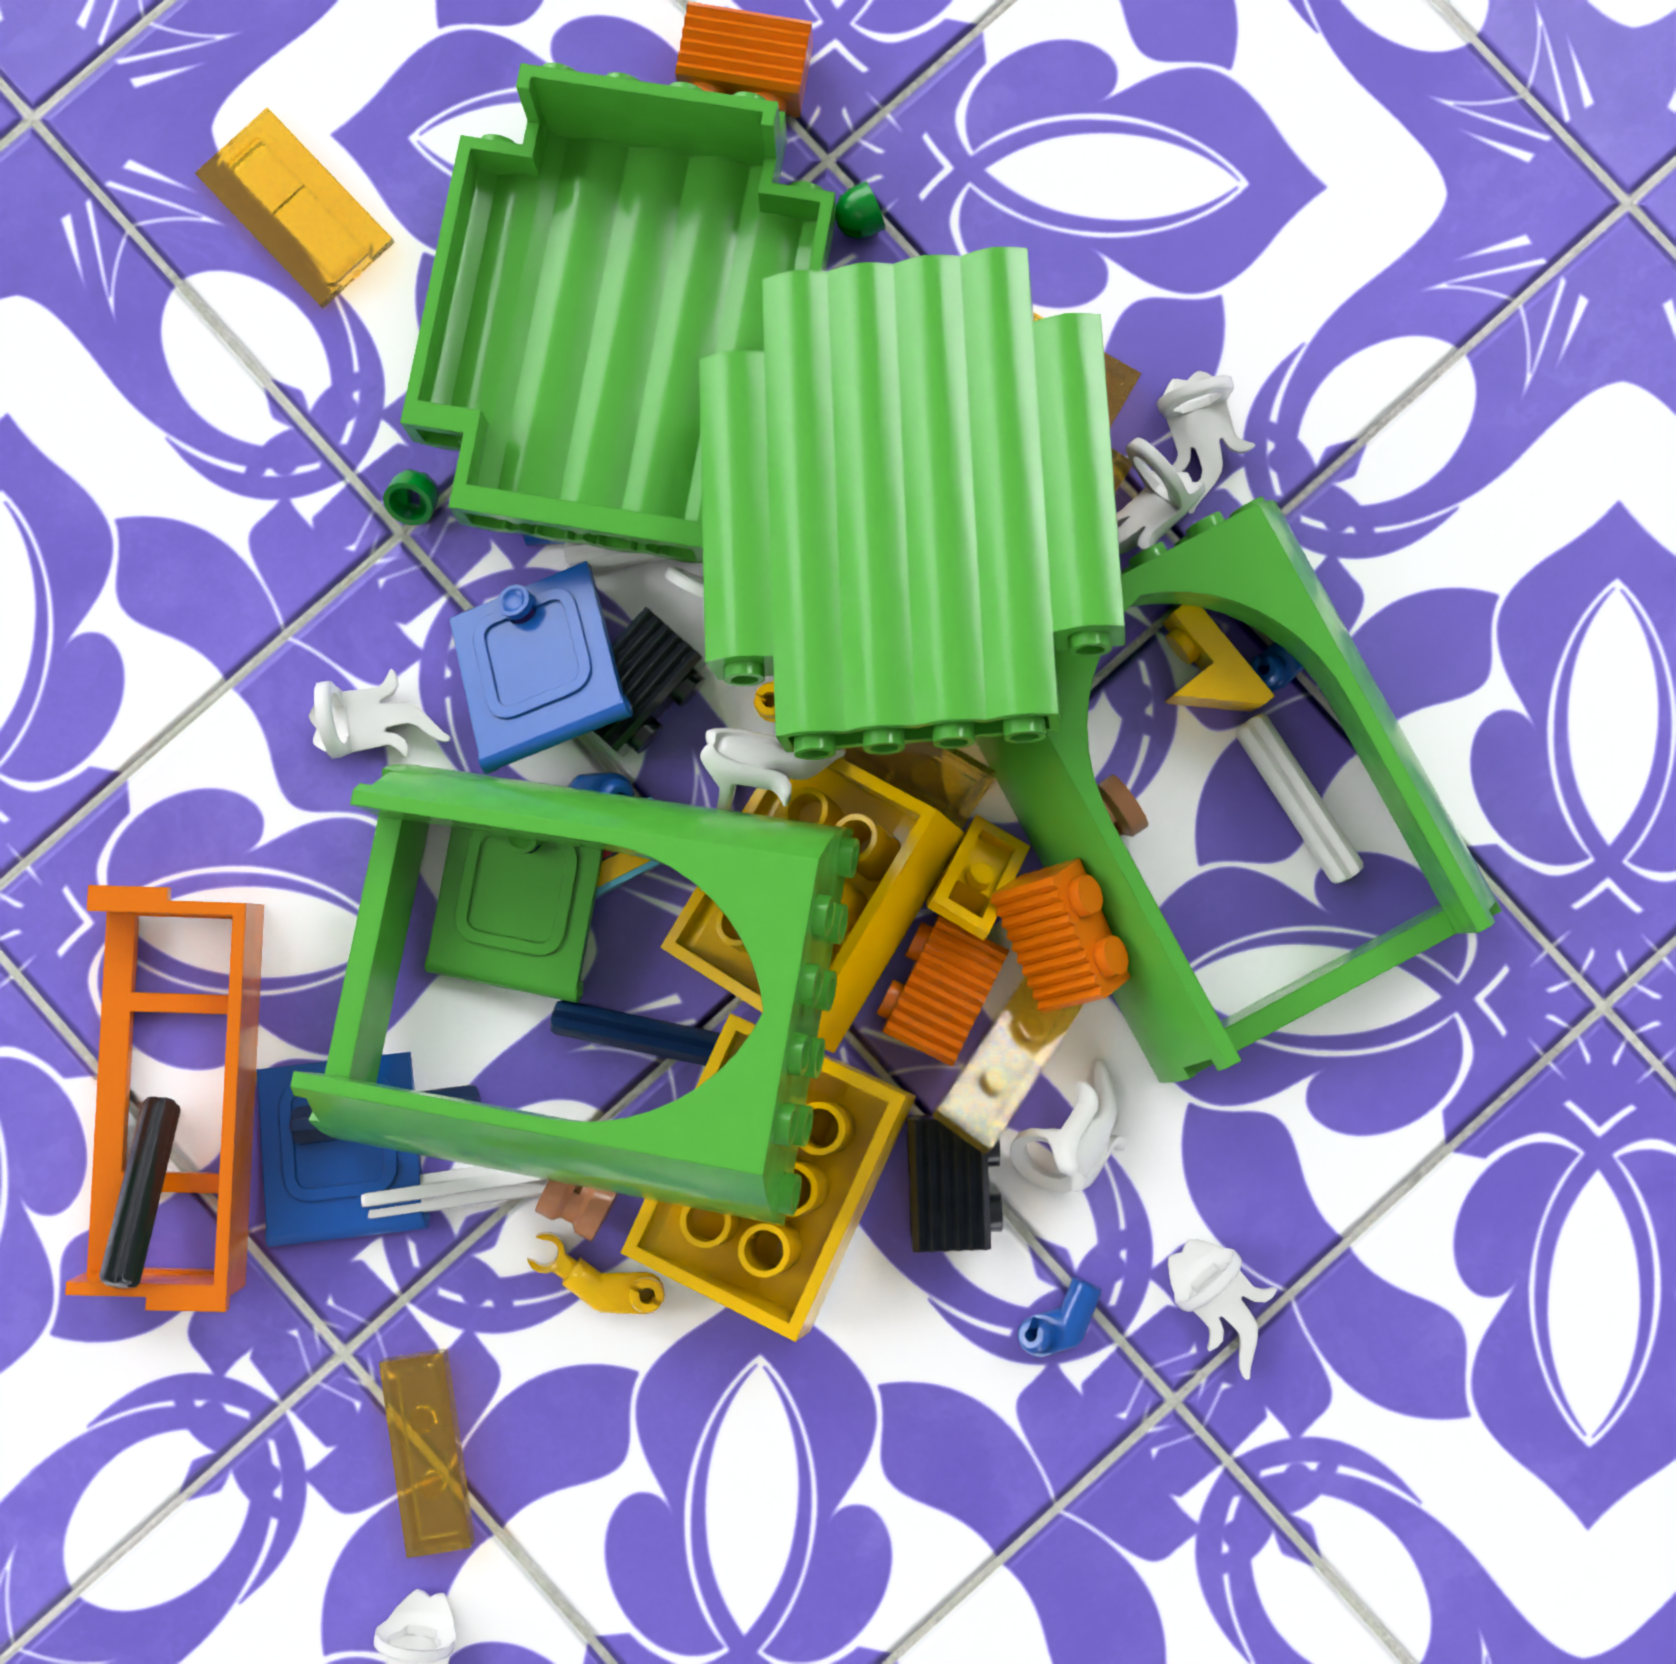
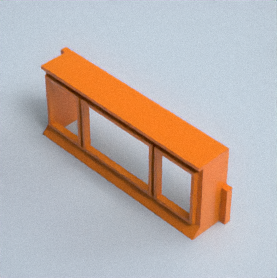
M88 885L87 911L107 912L87 1271L66 1281L65 1295L146 1297L145 1310L226 1312L229 1310L230 1296L246 1286L265 904L172 901V888ZM139 916L232 919L228 995L135 992ZM134 1012L227 1014L219 1173L166 1171L162 1192L218 1194L214 1269L144 1267L141 1281L136 1288L117 1289L106 1286L105 1283L100 1281L99 1274L126 1169Z

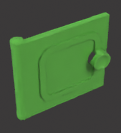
M451 827L429 952L425 960V971L579 1003L583 995V982L580 980L604 850ZM538 845H541L536 851L531 852V851H533Z

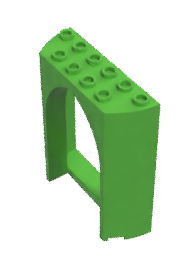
M1263 496L1241 506L1229 515L1230 518L1226 520L1221 511L1201 519L1185 530L1187 535L1174 544L1175 547L1167 550L1162 541L1128 560L1130 566L1121 571L1124 613L1130 607L1148 604H1182L1202 607L1245 622L1266 634L1292 655L1317 683L1331 705L1438 899L1439 904L1220 1021L1116 830L1102 801L1094 777L1089 753L1087 722L1090 691L1100 656L1076 657L1071 655L1069 650L1056 651L1057 676L1062 710L1061 731L1046 732V738L1032 743L1006 742L1003 736L975 738V741L1044 868L1079 857L1086 874L1092 876L1098 882L1103 896L1101 909L1112 934L1120 938L1124 943L1129 959L1127 970L1131 978L1115 990L1112 995L1159 1083L1189 1080L1196 1073L1213 1064L1217 1071L1226 1069L1241 1061L1237 1051L1455 934L1479 933L1491 927L1495 923L1493 915L1502 912L1500 905L1275 500L1265 501Z
M414 764L386 766L382 768V777L374 784L359 783L352 791L350 805L377 815L378 820L325 1074L293 1071L290 1086L294 1096L307 1099L312 1109L308 1119L310 1123L327 1136L344 1141L784 1226L786 1215L793 1216L795 1214L801 1194V1175L794 1174L798 1146L805 1147L807 1145L813 1125V1107L805 1104L810 1078L817 1079L819 1077L824 1061L825 1040L824 1038L817 1037L822 1010L830 1011L836 993L837 974L836 971L829 970L833 944H842L847 929L848 906L841 904L845 877L853 878L858 866L860 843L858 838H852L853 829ZM429 824L624 853L647 858L675 869L695 883L716 903L742 939L756 973L763 1005V1013L753 1031L736 1054L717 1073L696 1089L652 1111L607 1121L588 1122L571 1120L376 1083Z

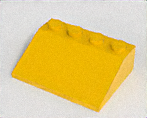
M842 758L835 760L823 771L809 779H789L792 785L790 802L786 807L783 806L780 798L773 791L756 788L742 811L743 813L853 829L852 838L859 839L860 852L857 870L853 878L845 877L841 904L848 906L846 934L842 944H833L829 970L836 971L837 974L835 998L830 1011L822 1010L817 1035L819 1038H824L825 1049L832 1053H835L965 835L959 827L936 808ZM697 886L660 948L763 1013L759 983L742 939L716 903Z
M729 1014L696 1088L717 1073L736 1054L753 1031L755 1023L735 1014ZM825 1054L819 1077L817 1079L810 1078L805 1105L813 1107V1125L807 1145L805 1147L798 1146L794 1174L801 1175V1194L795 1214L793 1216L786 1215L784 1226L645 1199L620 1253L794 1342L798 1341L808 1334L813 1327L916 1096Z

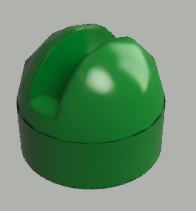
M867 181L848 189L839 196L836 203L835 217L837 226L846 236L861 239L886 229L879 205Z
M405 469L390 481L383 495L384 506L394 519L403 524H424L430 519L438 503L439 492L437 484L425 472L420 473L412 469ZM413 491L420 494V504L411 502Z

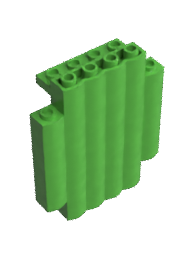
M555 62L546 63L542 66L521 63L516 89L527 118L523 144L515 143L510 138L498 134H485L481 138L460 135L400 423L413 442L445 450L460 451L448 506L460 524L493 532L525 534L555 542L581 543L618 552L643 553L680 562L703 563L699 359L725 351L749 350L764 352L762 279L792 270H827L836 219L835 192L825 191L820 186L806 181H796L789 185L779 184L787 144L786 114L784 111H779V105L776 101H769L756 93L745 91L737 92L733 95L703 91L698 86L687 82H674L670 85L644 82L621 72H611L606 76L578 72L567 65Z
M990 247L962 256L943 254L922 255L894 264L862 262L842 266L828 272L792 270L762 279L764 352L749 350L725 351L699 359L705 663L718 680H724L726 684L732 686H755L763 683L765 676H774L776 738L787 753L794 752V756L800 759H826L833 757L836 754V750L852 747H863V750L870 754H893L903 751L905 744L933 741V745L938 748L959 749L975 744V738L1003 736V739L1010 743H1032L1046 738V732L1061 731L1062 710L1057 676L1056 651L1069 650V653L1076 657H1096L1109 653L1112 650V646L1126 645L1101 314L1063 313L1034 321L1028 249L1020 247Z

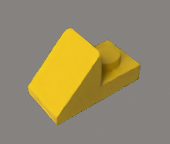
M1181 605L1162 623L1169 631L1165 638L1172 651L1185 664L1190 665L1194 662L1202 671L1164 701L1165 703L1252 712L1275 696L1202 607Z
M976 814L966 828L965 835L953 853L945 871L935 883L925 901L927 908L984 941L997 918V906L991 903L992 894L1016 878L1031 846Z

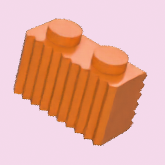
M688 1L684 16V26L682 28V38L680 40V50L678 51V61L676 63L677 82L694 84L703 91L729 95L742 91L756 93L766 100L778 102L779 111H784L786 115L789 114L794 118L800 117L813 48L812 21Z
M1079 857L1022 874L992 894L991 903L997 906L996 915L1002 918L1001 927L1007 930L1006 939L1012 942V951L1017 953V963L1023 966L1022 975L1028 977L1027 986L1033 989L1032 998L1038 1001L1037 1010L1046 1013L1105 999L1131 978L1127 970L1129 963L1127 949L1122 940L1112 934L1101 909L1103 904L1101 888L1092 876L1086 874Z
M937 916L932 927L921 922L905 953V957L915 961L904 984L894 979L892 980L876 1014L886 1018L881 1029L882 1032L953 1067L1010 950L986 938L983 941L942 916Z

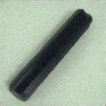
M150 1096L141 1104L99 1274L100 1281L105 1283L106 1286L117 1289H133L141 1281L181 1112L180 1106L171 1098Z

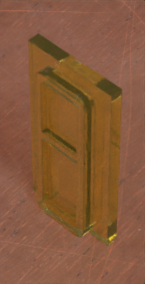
M268 107L195 172L196 176L322 309L356 278L360 277L374 261L395 243L393 238Z

